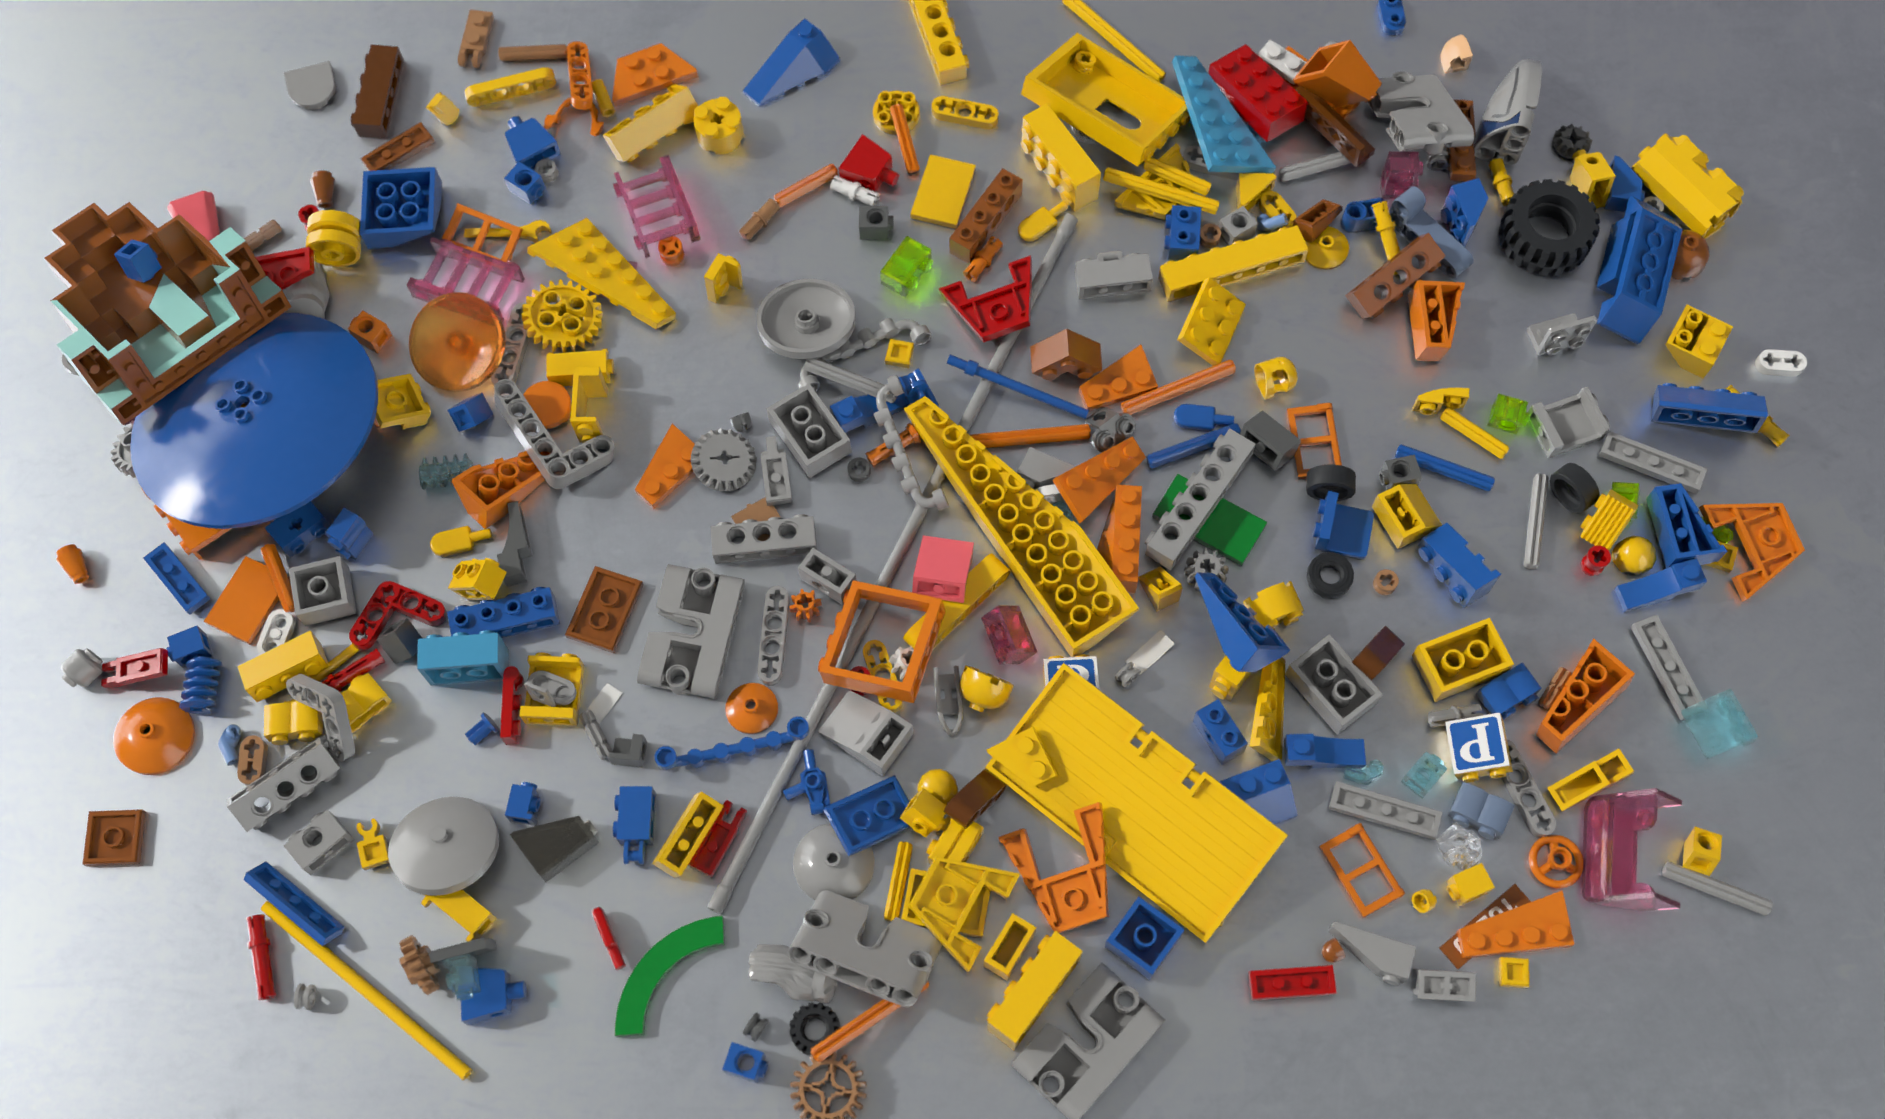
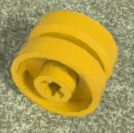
M321 210L309 216L306 247L314 250V261L327 266L342 267L355 264L360 260L361 221L351 214L336 210Z

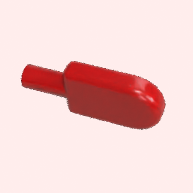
M602 907L594 908L592 915L603 943L608 950L615 970H620L626 964L608 918Z

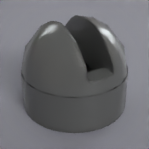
M749 412L730 418L733 428L738 432H743L742 425H744L746 430H749L751 427Z

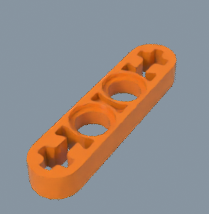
M575 41L567 45L571 104L578 110H587L593 105L588 47L583 42ZM580 66V67H584V68H583V69H576V68H574V67ZM575 82H585L586 84H576ZM579 94H584V98H580Z

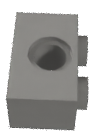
M814 548L810 550L798 567L801 580L841 605L844 604L845 591L850 589L853 580L857 581L855 573Z
M326 810L315 815L311 819L310 824L303 830L293 833L284 847L305 872L312 875L352 842L354 838L330 811ZM322 835V841L318 845L313 846V840L317 836Z

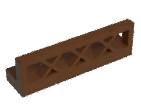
M1301 86L1295 89L1308 101L1304 118L1355 167L1374 155L1375 148L1327 102L1312 92L1306 91Z

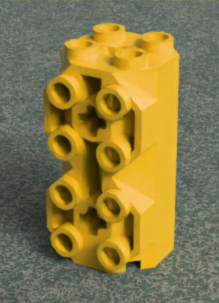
M1667 133L1663 134L1652 148L1647 146L1638 155L1640 160L1631 168L1641 178L1642 183L1692 231L1699 233L1705 239L1719 230L1725 224L1726 218L1728 216L1731 218L1742 204L1743 189L1734 183L1721 168L1707 170L1708 156L1697 148L1686 135L1670 137Z

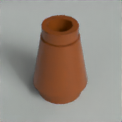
M315 171L310 181L317 206L329 208L332 206L335 178L332 177V173L329 171Z

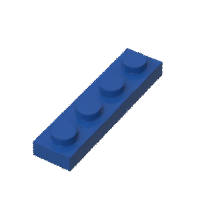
M264 862L246 872L244 877L246 883L321 946L342 934L344 926L268 862Z

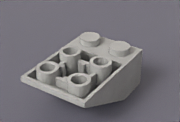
M850 690L818 731L819 734L882 777L914 735L912 724L891 710Z

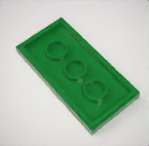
M1179 474L1176 475L1153 512V518L1160 521L1166 511L1171 512L1174 508L1172 503L1179 492L1184 493L1188 488L1186 486L1187 478ZM1200 495L1193 496L1198 501L1204 500ZM1222 498L1193 540L1213 551L1217 550L1222 556L1242 566L1266 527L1267 522ZM1186 514L1179 515V517L1183 520L1191 519Z

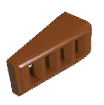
M1323 199L1293 220V227L1298 225L1304 240L1313 242L1342 212L1343 206Z

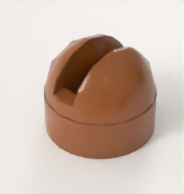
M1336 938L1327 941L1323 945L1322 955L1326 961L1334 963L1346 958Z

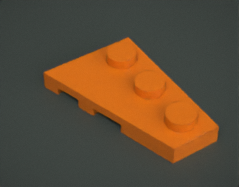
M1139 345L1079 386V392L1085 408L1092 411L1132 399L1157 389L1158 385L1142 345Z
M671 424L635 488L636 494L653 509L694 472L691 465V453L695 443L673 424Z

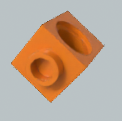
M363 310L357 317L353 318L348 327L350 334L360 344L377 354L392 337V333L386 323Z

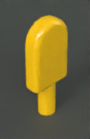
M1062 201L1049 211L1045 207H1041L1022 220L1018 226L1020 238L1028 242L1035 241L1056 227L1058 224L1056 217L1068 209L1067 204Z
M469 526L450 529L435 534L430 541V547L432 552L440 557L468 552L474 549L473 542L492 538V532L490 528L471 532Z

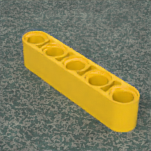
M993 553L987 555L968 573L964 603L943 600L946 612L933 649L1009 577L1011 570ZM926 613L903 637V640L913 649Z

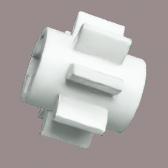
M911 646L904 650L898 647L895 655H892L889 659V662L893 664L891 673L899 676L900 680L905 676L913 653Z

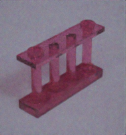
M669 155L659 158L662 168H659L658 172L625 183L622 182L619 172L614 173L617 182L613 184L617 198H623L637 234L633 236L637 250L642 249L646 258L650 257L648 244L680 233L688 234L692 243L701 240L696 221ZM661 180L668 183L665 189L633 200L628 198L627 192ZM666 198L675 200V203H672L670 207L636 218L634 209ZM674 215L682 217L679 224L644 236L640 228Z
M432 237L430 242L436 252V256L423 279L417 280L410 277L406 286L412 297L500 327L504 318L498 305L511 280L521 283L525 280L519 265L511 261L504 262L454 245L447 239L439 240ZM446 257L457 260L458 263L446 286L441 288L433 285L432 283ZM468 264L480 268L467 294L461 295L454 292ZM489 273L501 275L502 278L491 299L486 301V303L478 301L476 297Z

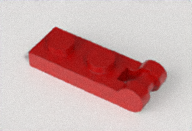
M515 666L507 667L503 673L500 738L506 745H516L517 736L521 735V722L518 720V710L522 706V696L519 695V688L524 685V678Z

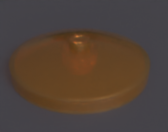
M462 292L447 293L427 303L416 316L409 335V353L419 375L431 385L452 392L471 390L485 383L498 369L506 346L505 329L496 310L483 299Z

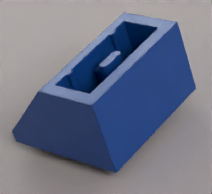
M1479 178L1452 185L1441 210V218L1444 223H1447L1450 234L1464 247H1466L1488 201V196Z

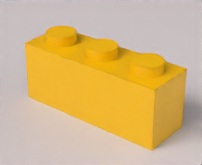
M308 631L237 667L245 690L256 702H259L287 688L286 682L290 678L298 674L310 677L330 666L321 643L311 631Z
M702 791L695 794L652 864L673 878L681 876L724 805Z

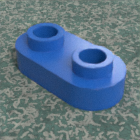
M1379 0L1377 9L1383 32L1390 36L1401 34L1406 24L1402 0Z

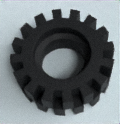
M811 1002L807 1006L799 1007L800 1010L798 1012L795 1011L793 1019L790 1020L789 1033L796 1048L805 1055H811L812 1047L840 1029V1022L836 1013L828 1005L824 1006L823 1003L819 1002L818 1004ZM812 1019H820L826 1025L825 1035L819 1040H811L805 1035V1025Z

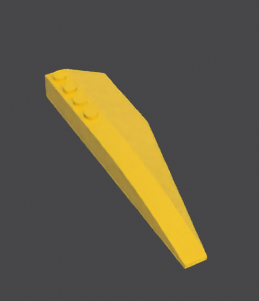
M926 396L904 408L905 413L980 528L1071 657L1080 655L1095 646L1139 610L1135 601L1076 522L1068 519L1063 511L1049 503L1044 498V495L1030 487L1025 479L999 457L991 454L980 441L972 438L967 433V430L953 422L948 414Z

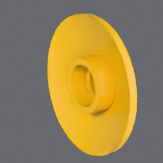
M1328 226L1313 242L1305 241L1309 249L1306 261L1319 269H1333L1340 266L1346 260L1349 253L1347 238L1334 227Z

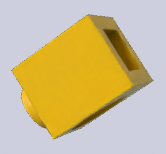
M1695 826L1684 842L1682 867L1710 876L1721 860L1722 835Z
M1482 863L1459 872L1446 881L1452 900L1457 901L1459 906L1480 898L1495 888Z

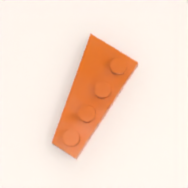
M1132 436L1057 476L1052 481L1080 524L1116 488V484L1119 485L1146 456Z
M1563 890L1463 927L1457 931L1462 959L1566 948L1575 945Z

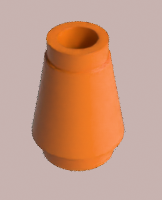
M70 544L56 552V561L73 580L74 584H80L89 579L80 548H77L75 544Z

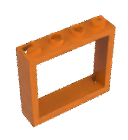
M853 580L850 589L845 591L843 598L844 606L842 611H839L836 615V627L834 633L828 637L827 652L825 657H822L819 661L818 672H820L825 684L914 703L946 612L943 600L941 598ZM860 599L927 612L903 682L836 668Z

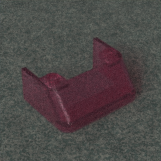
M1658 788L1597 795L1591 797L1586 802L1584 807L1581 884L1582 896L1586 901L1596 905L1637 911L1680 909L1679 902L1656 893L1648 884L1636 883L1638 831L1649 830L1655 825L1657 821V808L1682 806L1681 799Z

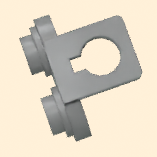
M543 670L532 673L524 684L533 700L550 707L570 704L575 699L577 693L571 681Z

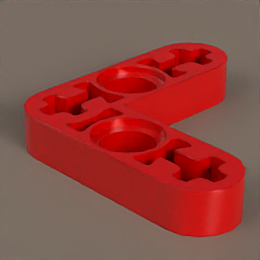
M385 581L377 587L349 633V639L356 649L367 650L374 645L394 611L433 627L439 626L446 621L447 611L438 600L398 583ZM391 591H393V596L389 595L387 596V598L385 597V592L390 593ZM414 598L419 601L415 608H405L407 600ZM426 606L427 610L435 612L438 609L439 615H433L431 618L429 612L424 610V607ZM375 610L383 612L379 620L371 621L369 619L371 612ZM366 633V635H367L368 638H367V639H363V638H362V639L359 641L358 638H357V636H358V635L363 636V635Z

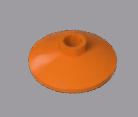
M759 683L743 684L729 695L725 707L726 716L729 723L739 732L757 734L765 731L774 723L778 714V702L776 696L768 687ZM754 702L756 705L753 709L746 708L747 703Z

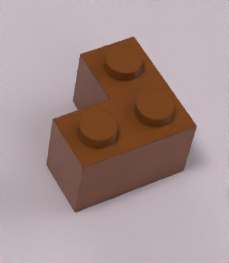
M1065 329L1030 346L1032 374L1040 376L1044 380H1054L1057 376L1066 372L1074 374L1081 379H1087L1092 377L1093 374L1102 371L1100 343L1069 329Z

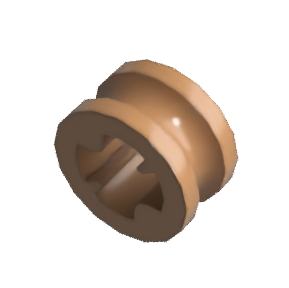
M1211 223L1203 225L1200 229V244L1205 248L1216 247L1221 238L1220 228ZM1207 233H1212L1213 239H1208Z
M1388 569L1379 571L1373 581L1375 591L1381 595L1393 593L1399 583L1398 576ZM1388 578L1391 581L1385 587L1381 583L1383 580Z

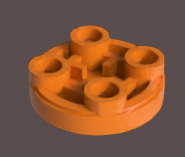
M541 381L533 384L524 392L523 396L546 429L555 428L570 419L571 398L561 384L553 381Z

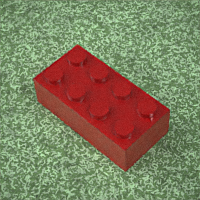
M1247 44L1209 65V75L1237 114L1266 142L1303 122L1308 101Z

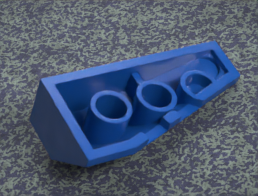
M804 18L786 35L742 92L758 106H762L784 95L785 91L795 86L799 88L805 85L806 81L814 77L818 79L824 76L840 61V57L823 32Z
M1197 572L1195 578L1221 647L1229 658L1230 665L1239 672H1256L1288 654L1290 649L1269 624L1266 627L1262 626L1254 618L1257 613L1252 608L1239 604L1236 601L1238 598L1237 594L1214 573Z

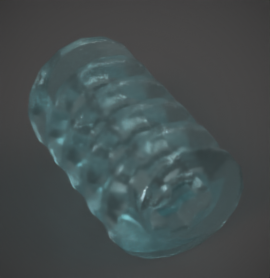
M464 453L462 461L459 460L457 454H454L452 462H449L447 456L444 455L442 463H439L437 457L433 456L432 464H429L426 457H423L422 465L419 466L420 486L423 490L426 489L427 484L431 489H435L437 484L445 488L449 482L450 486L454 487L452 479L474 466L473 462L469 459L467 453Z

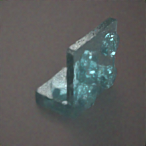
M1728 689L1681 711L1685 722L1706 759H1710L1741 744L1743 747L1754 743L1758 737L1732 689Z

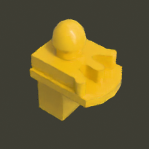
M441 92L437 93L426 106V109L445 125L454 123L459 116V108Z

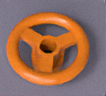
M1549 835L1541 837L1533 844L1529 852V866L1533 875L1548 887H1569L1576 883L1582 875L1584 868L1582 853L1573 841L1564 836ZM1558 843L1566 846L1568 849L1559 847ZM1549 844L1550 852L1547 863L1538 867V852L1544 845ZM1570 851L1572 852V854H1573V856H1574V858H1575V865L1571 864V862H1572V855H1571ZM1554 857L1560 858L1561 864L1556 863ZM1554 869L1564 870L1570 873L1571 876L1564 880H1553L1545 876V874Z

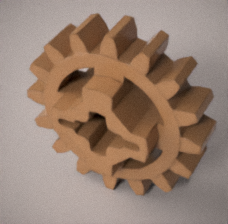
M413 935L401 940L399 943L401 946L400 950L404 956L399 961L409 982L412 985L418 983L419 988H422L423 993H426V995L438 990L440 985L435 974L440 972L438 964L431 963L429 957L430 948L425 945L421 946L420 942L418 943Z

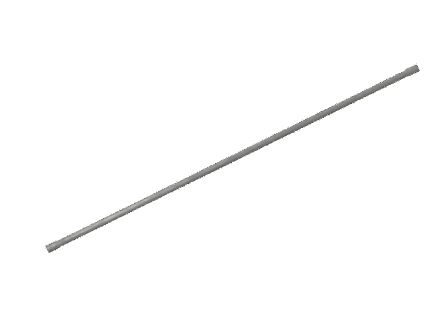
M1072 214L1064 216L1056 236L1032 281L1031 309L1066 241L1070 238L1078 223L1077 217ZM1021 330L1004 335L987 368L988 370L999 373ZM984 378L981 379L958 424L967 430V433L994 382ZM937 464L922 493L925 498L933 497L932 492L940 488L946 476L939 464ZM916 505L875 585L889 587L929 508ZM866 601L842 648L836 668L846 670L880 602ZM823 684L806 717L809 733L806 738L793 742L723 880L717 886L707 906L711 911L722 914L742 870L837 686Z

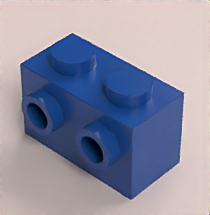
M1172 205L1171 215L1166 214L1165 229H1169V236L1165 235L1164 250H1168V260H1182L1191 254L1199 253L1201 207Z

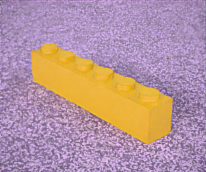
M1298 225L1290 228L1283 227L1277 232L1259 234L1253 239L1239 240L1232 245L1222 248L1215 247L1209 252L1199 255L1191 254L1182 260L1168 261L1160 266L1158 279L1167 301L1171 302L1198 294L1204 279L1209 277L1221 286H1225L1303 263L1306 260L1309 249Z

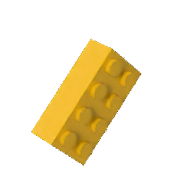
M1046 103L1023 116L1021 146L1025 153H1030L1038 170H1043L1051 187L1059 191L1062 201L1075 212L1098 199L1101 172L1050 106Z
M1057 931L1051 937L1046 935L1037 947L1038 951L1036 953L1038 955L1036 958H1028L1020 970L1022 971L1020 974L1021 978L1018 982L1014 979L1004 991V1001L1001 1005L996 1002L987 1014V1031L1013 1051L1019 1046L1081 960L1083 951Z

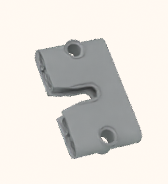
M1399 71L1395 72L1392 77L1378 78L1382 85L1376 91V96L1368 104L1377 117L1391 118L1390 127L1386 131L1399 151L1423 149L1427 153L1439 154L1443 152L1444 145L1448 148L1472 145L1474 140L1472 125L1435 74L1412 76L1410 73Z
M668 564L656 603V608L659 609L658 614L679 624L696 627L698 630L692 635L678 632H649L638 670L637 683L668 689L677 695L688 693L715 699L718 694L740 608L745 579L713 574L708 568L693 570ZM701 580H710L707 586L698 585ZM678 675L685 677V680L680 684L672 682Z
M831 891L820 892L811 909L805 913L803 924L787 951L789 959L797 965L900 1006H914L923 986L928 981L930 971L943 946L930 930L896 917L881 932L874 946H864L861 942L869 906Z
M1101 963L1066 1003L1081 1027L1095 1039L1096 1047L1091 1050L1085 1049L1072 1036L1047 1023L1011 1064L1039 1091L1042 1097L1048 1099L1068 1119H1080L1165 1022V1019L1139 996L1136 989L1125 984L1104 963ZM1128 994L1131 996L1133 1005L1131 1007H1123L1119 1003V995ZM1046 1078L1056 1079L1059 1085L1056 1092L1051 1093L1045 1090L1043 1082Z

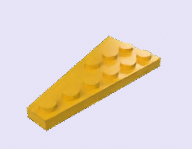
M588 218L527 248V254L534 258L536 256L540 257L551 268L557 267L567 273V277L598 296L601 293L610 299V303L617 307L619 305L631 311L632 316L654 329L660 328L676 317V312Z

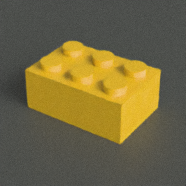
M1490 617L1420 644L1412 654L1435 702L1498 678L1509 671L1514 665Z

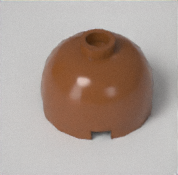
M1682 230L1672 270V278L1682 280L1683 278L1691 277L1690 279H1693L1704 270L1710 256L1709 246L1705 238L1699 233L1692 230Z

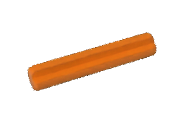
M896 104L890 107L905 166L908 173H915L919 171V164L903 105Z
M829 164L774 195V201L780 207H783L832 180L836 175H839L836 166Z
M269 543L265 544L260 551L283 610L292 613L295 611L291 583L276 546Z

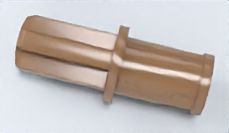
M769 198L757 212H753L752 218L739 230L741 236L744 239L750 240L762 227L765 228L768 225L767 222L780 210L778 203Z

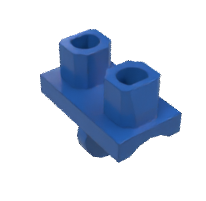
M919 368L906 376L898 377L904 390L903 394L909 405L926 396L939 407Z

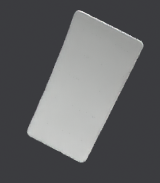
M1159 630L1125 662L1127 664L1132 662L1134 664L1133 668L1135 670L1139 669L1141 671L1139 675H1141L1174 645V642L1162 630Z

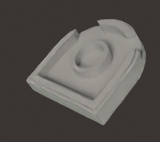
M330 61L284 72L291 100L307 110L324 107L328 104L327 101L332 95L336 93V82Z

